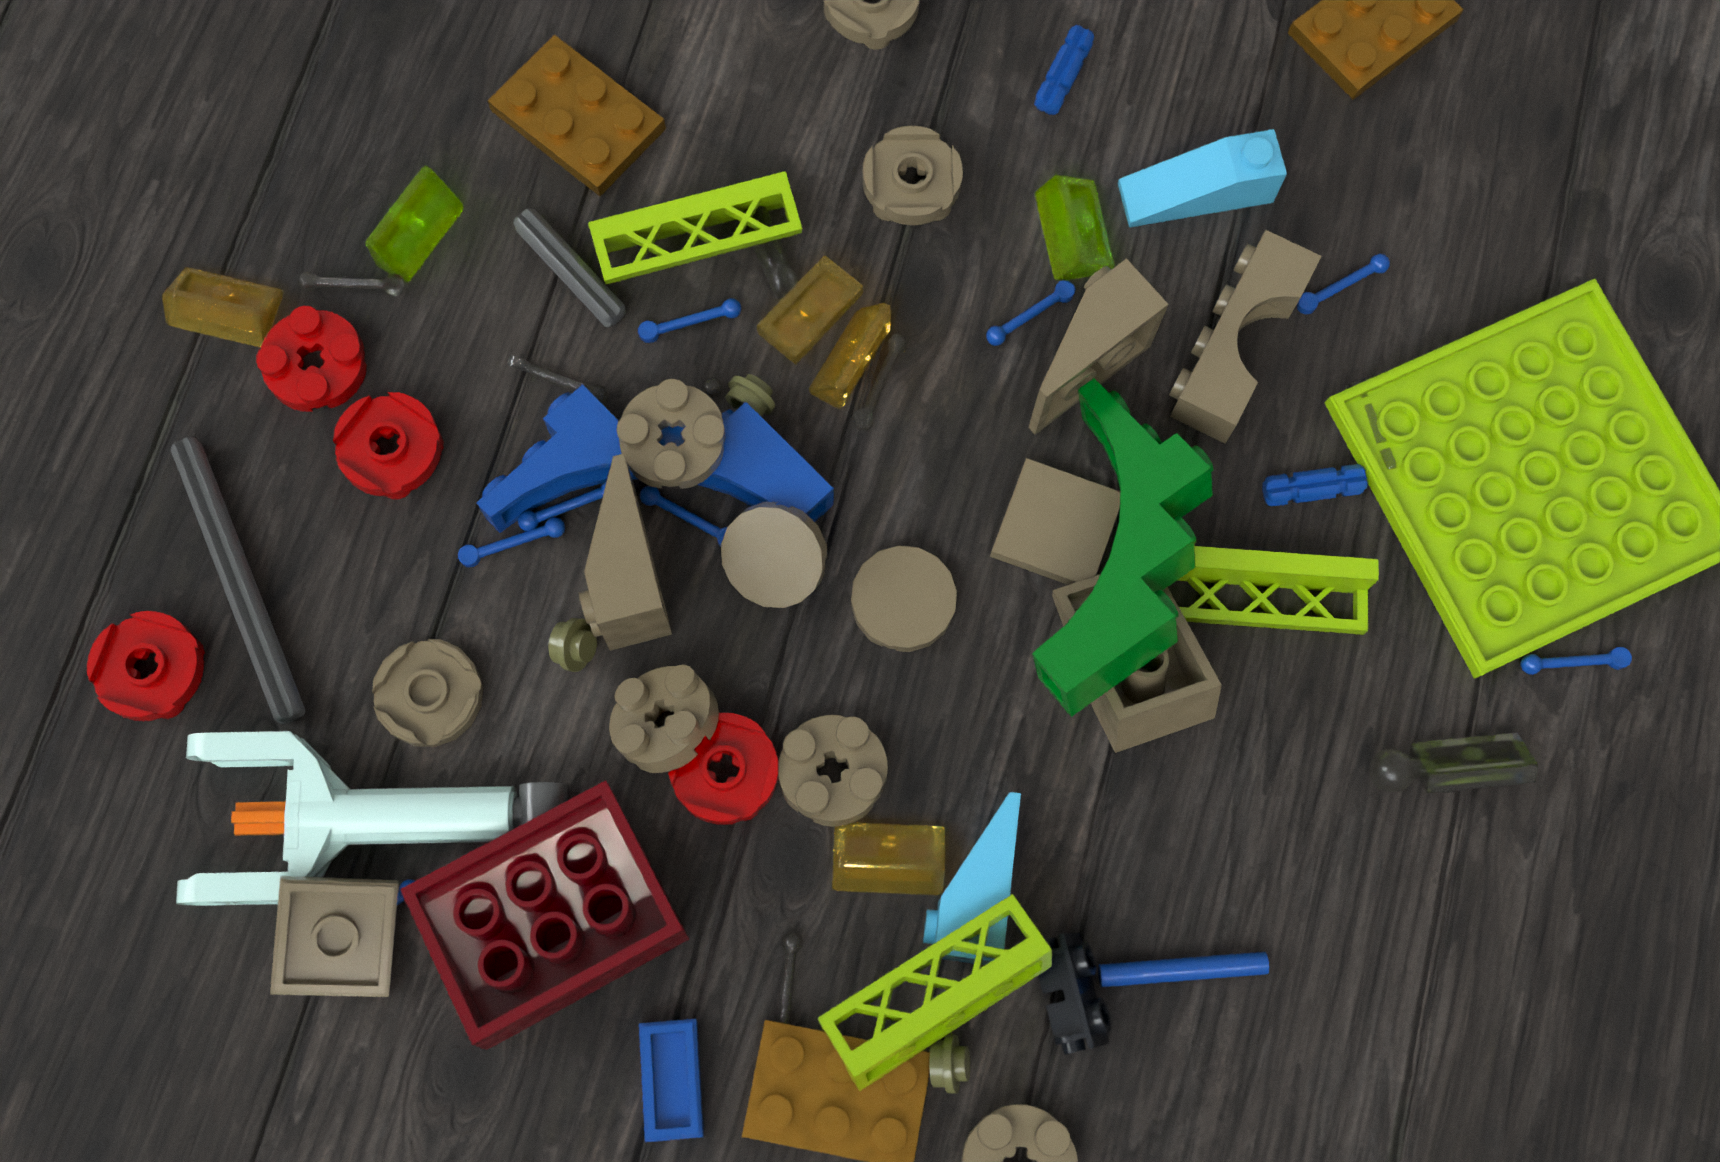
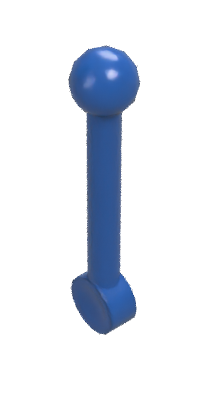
M1384 254L1374 255L1370 260V264L1315 294L1311 292L1303 293L1296 305L1297 309L1303 314L1313 313L1319 302L1372 273L1381 274L1386 272L1390 266L1389 258Z
M1062 280L1056 284L1054 293L1003 326L990 327L986 333L988 343L994 346L1001 345L1005 341L1007 334L1058 301L1062 303L1071 301L1075 293L1074 285L1070 281Z
M729 298L724 301L722 306L660 324L644 321L638 327V334L643 342L653 343L658 339L659 334L722 316L736 318L741 313L742 307L738 300Z
M606 483L596 490L536 513L524 511L518 517V525L522 530L530 531L535 529L541 521L603 498Z
M646 486L641 490L640 500L642 503L648 506L657 505L714 536L721 547L727 527L720 529L660 496V492L656 487Z
M552 517L547 520L544 526L479 548L473 545H465L459 550L458 559L465 567H475L482 557L548 535L553 538L560 537L565 531V523L560 518Z
M1617 647L1608 652V654L1540 658L1535 654H1527L1522 658L1520 666L1522 671L1531 675L1537 674L1541 669L1606 664L1613 669L1620 670L1630 665L1632 656L1624 647Z

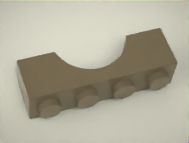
M1265 230L1257 247L1247 243L1233 270L1242 275L1236 288L1225 285L1212 311L1221 316L1215 329L1204 326L1193 347L1191 354L1199 357L1193 372L1183 368L1169 396L1178 400L1170 417L1226 444L1258 384L1241 361L1237 347L1238 332L1246 325L1260 319H1289L1321 258L1320 255L1268 230Z

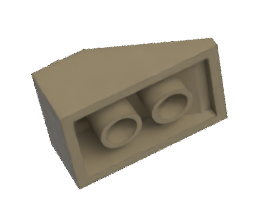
M1127 258L1112 270L1108 266L1102 267L1085 283V293L1039 389L1028 427L1034 435L1079 402L1078 389L1094 378L1100 384L1104 383L1151 347L1168 303Z
M624 454L616 455L612 458L584 570L588 590L579 592L586 623L590 624L594 637L603 636L610 651L672 635L637 493Z
M1100 575L1053 590L1052 596L1063 627L1091 594ZM1168 587L1163 592L1174 603L1179 614L1176 618L1178 642L1091 703L1115 753L1214 719L1222 684Z

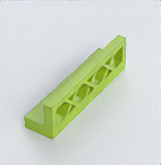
M786 171L588 222L605 285L802 233L801 222ZM784 207L788 222L768 227L752 218V216ZM732 220L740 221L733 236L722 240L703 231L704 228ZM747 226L756 230L743 234ZM686 232L691 234L683 250L669 253L654 244L656 240ZM698 238L706 242V244L694 247ZM637 245L642 247L633 263L611 268L607 253ZM649 251L657 255V257L645 259Z
M1194 546L1196 567L1177 580L1187 581L1201 596L1189 608L1179 607L1187 622L1364 635L1368 631V589L1379 580L1378 559ZM1202 582L1217 584L1209 590ZM1226 584L1240 585L1254 601L1243 611H1229L1214 594ZM1255 586L1269 588L1264 593H1261ZM1278 588L1292 589L1307 605L1296 615H1284L1267 598ZM1308 590L1322 592L1314 597ZM1330 592L1353 593V620L1334 618L1320 601ZM1207 602L1213 609H1201L1199 607ZM1257 606H1260L1265 613H1256L1252 611ZM1312 610L1318 617L1304 615Z
M1011 894L818 1017V1021L843 1060L850 1077L858 1090L861 1091L1052 967V949L1015 896ZM1008 915L1013 918L1026 937L1024 941L1010 950L986 946L989 928ZM980 934L978 944L968 942ZM953 950L976 955L972 974L960 982L938 977L941 959ZM983 957L994 959L981 968ZM932 965L930 975L919 973L928 966ZM905 981L927 986L923 1006L912 1013L889 1009L893 989ZM935 988L946 990L933 999ZM882 997L880 1007L869 1005ZM855 1013L878 1017L873 1038L851 1051L836 1025ZM886 1019L898 1021L884 1030Z

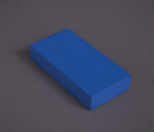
M697 1019L639 1024L645 1142L704 1137Z

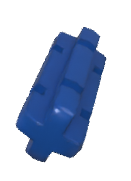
M1080 25L1070 28L1064 40L1065 44L1059 49L1046 75V81L1041 84L1036 94L1034 104L1039 111H1044L1049 115H1055L1059 112L1065 95L1070 91L1083 65L1082 61L1087 57L1093 45L1094 34L1091 30L1084 29Z
M1353 464L1341 466V470L1338 471L1331 467L1294 472L1293 477L1290 478L1286 474L1268 476L1262 483V491L1265 503L1272 507L1286 505L1288 500L1291 499L1295 503L1336 498V494L1340 493L1343 497L1359 495L1367 488V477L1362 465Z

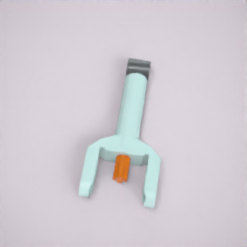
M290 731L190 734L187 738L186 758L190 760L212 762L218 767L293 766V770H288L286 801L236 802L235 811H232L231 815L235 836L284 835L283 861L288 862V872L196 873L187 880L178 881L176 904L195 906L278 904L281 876L323 877L331 861L348 845L490 842L568 801L569 785L555 782L523 783L519 785V797L514 786L350 789L305 739L300 738L296 734L294 735Z

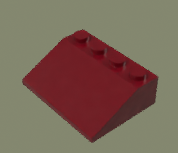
M606 780L400 889L472 1045L485 1050L496 1046L690 939Z

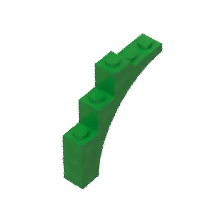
M1095 378L1078 389L1080 409L1083 421L1103 445L1117 475L1120 488L1119 524L1110 557L1091 594L1066 625L1032 653L1039 680L1071 717L1178 642L1176 618L1179 614L1174 603L1163 590L1196 567L1194 551L1196 537L1191 527L1182 517L1213 496L1211 472L1214 469L1207 454L1197 445L1190 447L1177 433L1162 443L1158 434L1150 425L1146 423L1140 425L1130 415L1126 402L1116 391L1108 392Z

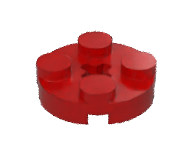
M311 306L298 307L291 312L290 316L280 320L268 332L261 345V349L256 355L257 366L270 391L283 404L301 412H313L311 408H321L326 405L331 409L348 401L363 383L367 366L364 361L365 348L362 339L354 327L338 314L326 310H316ZM322 351L320 356L324 364L320 368L311 365L306 371L301 369L304 365L303 358L308 353Z
M387 392L389 396H380L375 399L367 396L359 399L346 409L334 429L333 442L336 445L335 454L338 467L345 477L359 490L374 496L402 499L410 494L411 490L418 488L426 482L439 463L441 452L444 448V441L437 424L429 410L420 401L403 393ZM394 434L400 435L397 440L399 447L395 452L379 455L381 449L376 442L381 436L390 439Z
M156 611L136 612L130 614L133 618L126 619L117 626L112 623L105 628L94 641L87 660L88 678L94 684L95 692L99 696L97 698L102 705L124 718L135 721H152L159 718L170 719L180 714L201 683L205 653L202 643L181 622L167 614ZM150 653H156L155 662L158 663L154 674H149L146 679H140L141 673L134 669L137 659L147 660Z
M719 713L717 727L711 739L709 740L705 735L701 743L694 748L698 755L686 765L668 772L677 799L690 814L708 823L729 825L754 818L759 810L769 802L778 783L779 765L772 741L756 722L739 714ZM723 754L733 756V766L740 769L736 777H728L726 783L716 782V773L709 770L711 761L720 762Z

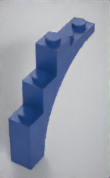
M583 384L572 394L567 392L559 396L549 407L548 414L543 420L551 438L547 442L542 440L530 447L522 458L523 463L508 476L500 475L492 480L485 487L482 498L476 502L485 518L499 533L518 521L519 515L524 511H532L571 491L607 482L613 456L622 454L617 435L618 420ZM747 402L741 405L735 412L729 409L722 413L726 435L722 461L717 469L698 485L731 495L749 506L762 502H778L776 505H784L788 508L793 506L804 511L814 522L834 505V488ZM670 426L665 427L661 431L663 437L659 443L665 446L667 443L673 442L680 446L684 442L681 435L683 428L680 426L673 428ZM630 471L632 480L638 479V478L635 477V476L633 475V473Z

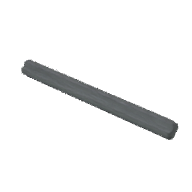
M186 437L172 444L171 453L272 716L280 724L293 722L304 716L305 707L202 443L195 437Z

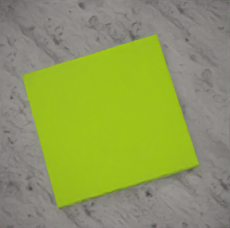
M1596 279L1590 280L1329 397L1324 403L1355 461L1364 467L1368 485L1474 679L1720 563V490Z

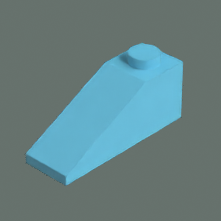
M1272 129L1217 140L1122 177L1118 181V187L1129 227L1273 203L1287 172L1275 130Z
M1009 792L938 901L937 910L927 909L923 943L934 944L1010 896L1021 793ZM1008 916L989 928L986 946L1004 949ZM980 934L968 942L978 944ZM953 950L942 959L974 963L976 955ZM983 957L982 965H986L994 959Z

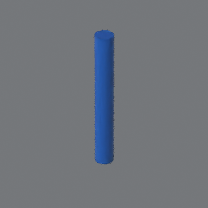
M1266 952L1098 965L1100 987L1266 975L1269 973V961Z

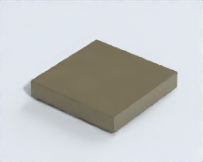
M1026 458L990 557L1067 585L1096 576L1120 509V491Z
M281 876L270 994L389 997L398 880Z

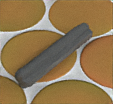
M527 208L516 216L513 221L516 232L605 327H613L626 315L624 303L535 209Z

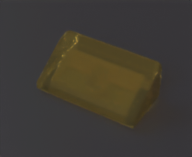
M186 267L162 294L165 318L168 325L256 347H261L266 335L271 330L283 297L282 290L189 267Z
M880 303L865 307L853 315L809 388V392L813 396L838 409L844 407L890 331L892 312L890 305Z
M850 823L835 826L832 882L834 890L939 895L943 892L945 875L944 826Z

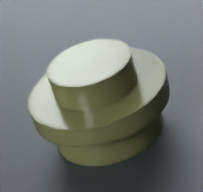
M748 374L746 378L733 376L728 383L730 391L725 398L735 410L747 402L762 417L764 414H771L776 407L775 402L770 397L773 394L772 389L760 378Z
M571 618L567 622L561 621L555 625L550 634L548 644L550 658L554 663L560 664L566 671L579 672L593 659L597 648V639L593 636L590 624H587L585 619Z
M947 1034L945 1040H938L930 1047V1079L934 1088H945L948 1094H957L960 1082L969 1081L971 1068L968 1046H960L956 1034Z

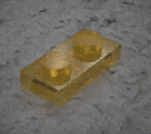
M824 255L757 325L758 334L796 365L863 295V285Z

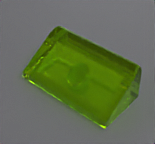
M425 165L365 241V245L379 268L403 282H409L462 213L464 207L437 174Z
M1062 175L1052 177L1036 191L1035 199L1055 280L1089 277L1104 266H1108L1112 270L1115 264L1094 180Z

